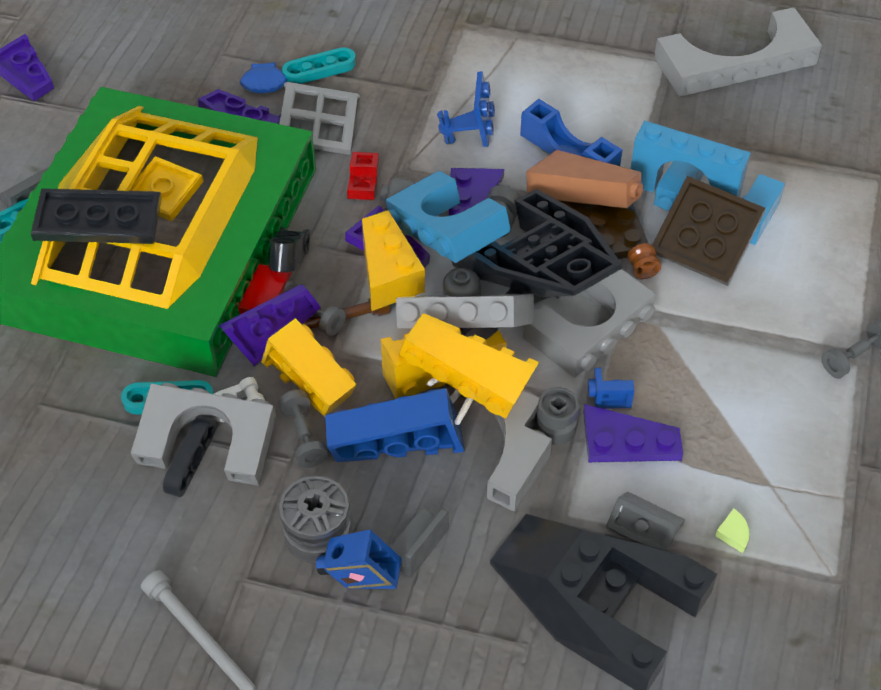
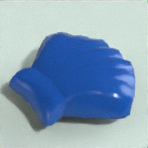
M275 62L251 64V69L242 76L240 85L254 93H270L279 90L288 81L283 72L276 67Z

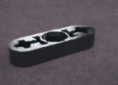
M201 415L194 419L165 475L163 482L164 493L177 497H182L185 494L213 439L216 429L215 419Z

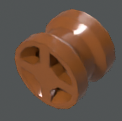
M643 243L629 251L628 260L633 265V273L636 278L648 279L660 272L661 262L656 257V250L653 245Z

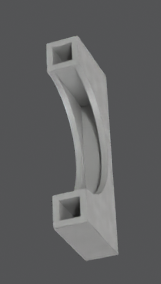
M793 7L771 13L767 32L772 42L758 52L744 56L715 55L693 46L679 33L657 38L654 58L678 97L816 65L822 44Z

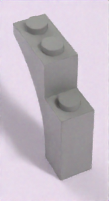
M526 390L521 393L506 419L494 414L503 434L504 450L499 464L487 482V499L513 512L516 511L549 459L552 439L543 432L532 430L537 421L539 397Z

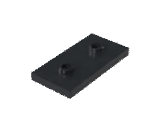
M41 188L31 230L32 240L154 244L162 200L161 193L152 191Z

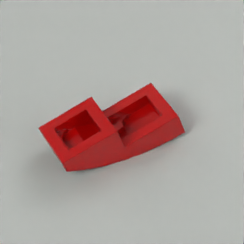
M352 152L347 199H375L379 153Z

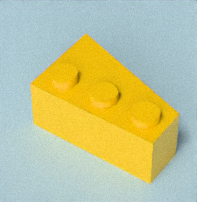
M389 210L363 218V245L371 311L396 303V298L415 296L424 293L425 268Z
M295 318L268 338L261 363L267 368L270 365L277 368L282 373L279 377L284 383L287 384L291 380L300 390L306 391L311 402L310 405L324 417L352 395L356 387L354 377L346 368H341L336 363L333 354L327 347L321 346L314 339V335L305 324L301 325Z

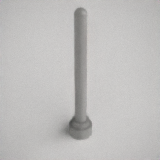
M156 570L149 574L141 584L143 592L150 599L162 601L240 690H255L254 683L171 592V580L163 571Z

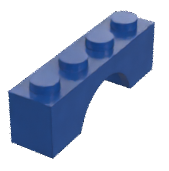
M538 99L522 112L520 135L549 154L560 150L617 166L621 165L623 149L603 137H600L594 143H586L579 140L566 128L559 110Z

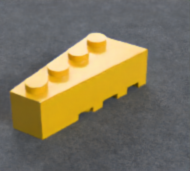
M499 330L488 338L485 343L487 346L501 351L502 347L506 348L507 346ZM409 333L404 334L403 339L393 341L391 337L381 338L382 373L395 399L402 396L417 395L446 384L445 382H438L433 386H428V381L434 378L432 374L419 366L411 365L404 357L399 355L404 340Z

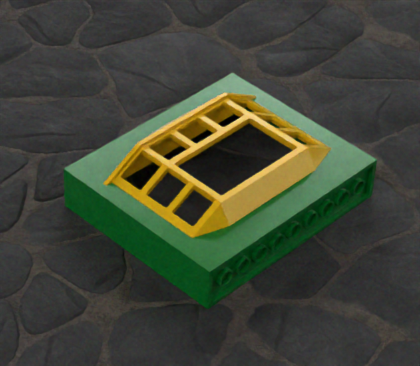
M100 87L95 96L90 99L85 112L79 116L76 126L67 135L64 145L55 154L53 162L48 170L42 174L41 181L35 190L30 193L27 203L17 213L16 220L9 231L5 232L0 243V324L217 377L233 344L232 340L219 325L240 315L239 304L258 265L270 266V239L276 235L280 227H286V230H288L316 172L313 132ZM128 138L145 142L133 162L116 159ZM156 144L225 159L177 247L154 242V244L108 243L131 249L120 285L90 278L100 242L88 243L79 275L50 269L66 242L32 240L31 230L41 188L98 190L108 171L112 169L127 173L117 191H130ZM141 252L173 258L165 288L161 295L131 287Z

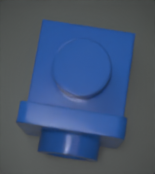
M601 367L594 368L593 379H588V396L594 397V405L598 408H631L634 396L633 380L619 379L602 381Z

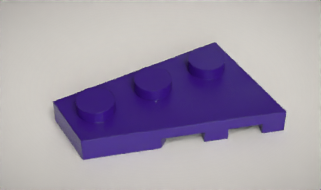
M219 89L198 98V107L276 124L280 123L281 114L279 116L269 113V108L261 105L258 108L247 105L245 99Z
M451 168L450 177L456 180L460 203L449 209L448 216L464 212L484 201L490 189L502 182L504 169Z
M584 404L583 414L588 463L682 461L683 448L680 428Z

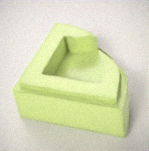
M733 508L717 529L715 536L739 552L744 553L749 541L750 532L745 518Z

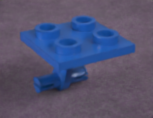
M483 71L477 72L473 111L451 119L447 110H444V115L443 110L437 113L440 122L438 125L439 132L443 134L446 144H449V140L450 144L456 141L453 132L479 129L483 147H489V136L494 134L491 117H495L494 101H489L491 96L490 83L485 82Z

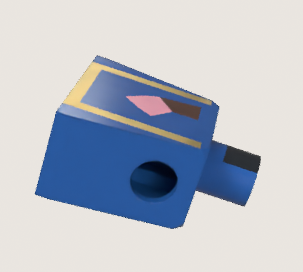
M364 530L332 537L328 541L326 555L317 557L316 569L320 575H331L345 588L397 589L402 558L372 530Z

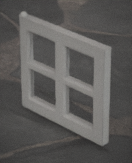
M285 82V94L279 124L290 126L291 118L314 121L312 131L314 149L350 155L357 99H360V95L358 93ZM295 93L318 96L316 111L293 108ZM324 98L347 101L345 116L322 113ZM326 123L343 126L342 141L319 139L320 124Z

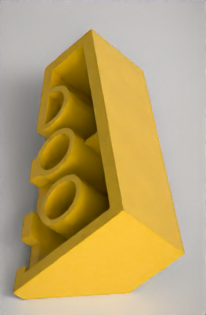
M425 313L421 315L405 338L399 353L411 365L419 366L432 374L436 380L447 383L457 389L464 397L472 398L485 406L489 412L500 415L505 419L539 364L538 361L528 358L526 362L515 358V351L502 347L501 351L489 347L485 344L486 339L477 335L468 337L461 335L458 327Z

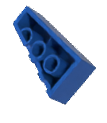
M446 388L433 389L426 393L402 396L395 400L371 403L364 407L340 410L337 413L325 415L327 447L336 462L377 459L379 454L382 453L394 456V458L406 457L408 451L425 450V455L438 454V449L453 448V453L465 452L461 423L459 425L454 423L458 414Z

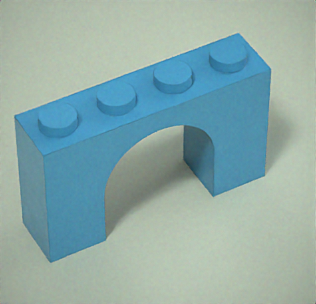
M644 120L635 137L630 169L640 171L643 190L654 193L662 177L665 163L671 161L687 162L699 168L706 175L711 186L740 197L751 152Z
M673 161L657 185L654 205L670 211L686 177L689 176L700 181L704 173L690 163ZM762 174L758 175L750 191L743 197L745 200L765 207V213L750 242L753 245L757 244L780 204L785 183Z
M437 171L385 199L387 208L400 229L455 263L511 232L506 207L490 198L459 214L436 217L460 203L456 180L441 171Z

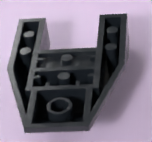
M535 189L515 200L519 226L526 233L504 245L494 241L457 263L452 261V265L456 268L472 269L478 274L480 280L541 297L576 296L622 269V263L588 217L539 189Z
M525 514L490 560L491 566L557 642L634 690H649L662 670L667 653L664 649L613 619L635 585L638 583L696 618L711 595L718 575L684 555Z

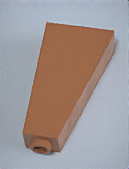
M560 150L554 151L526 171L527 194L535 189H539L554 199L561 201L628 208L641 197L643 192L640 171Z

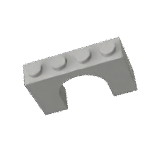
M622 269L584 290L585 293L602 304L610 312L611 318L597 326L575 325L544 303L534 311V324L524 325L523 338L574 378L583 371H589L600 356L609 354L620 339L629 337L635 327L641 321L649 320L655 311L656 293Z
M534 294L449 297V295H419L396 298L397 328H413L423 313L458 328L519 327L534 324Z
M171 383L150 385L131 450V455L137 464L168 469L175 440L180 430L198 415L215 417L226 422L233 431L224 468L228 481L259 486L276 420L273 405H270L268 401L263 399L242 400L238 396L229 393H223L221 396L213 395L200 388H192L191 391L180 389Z

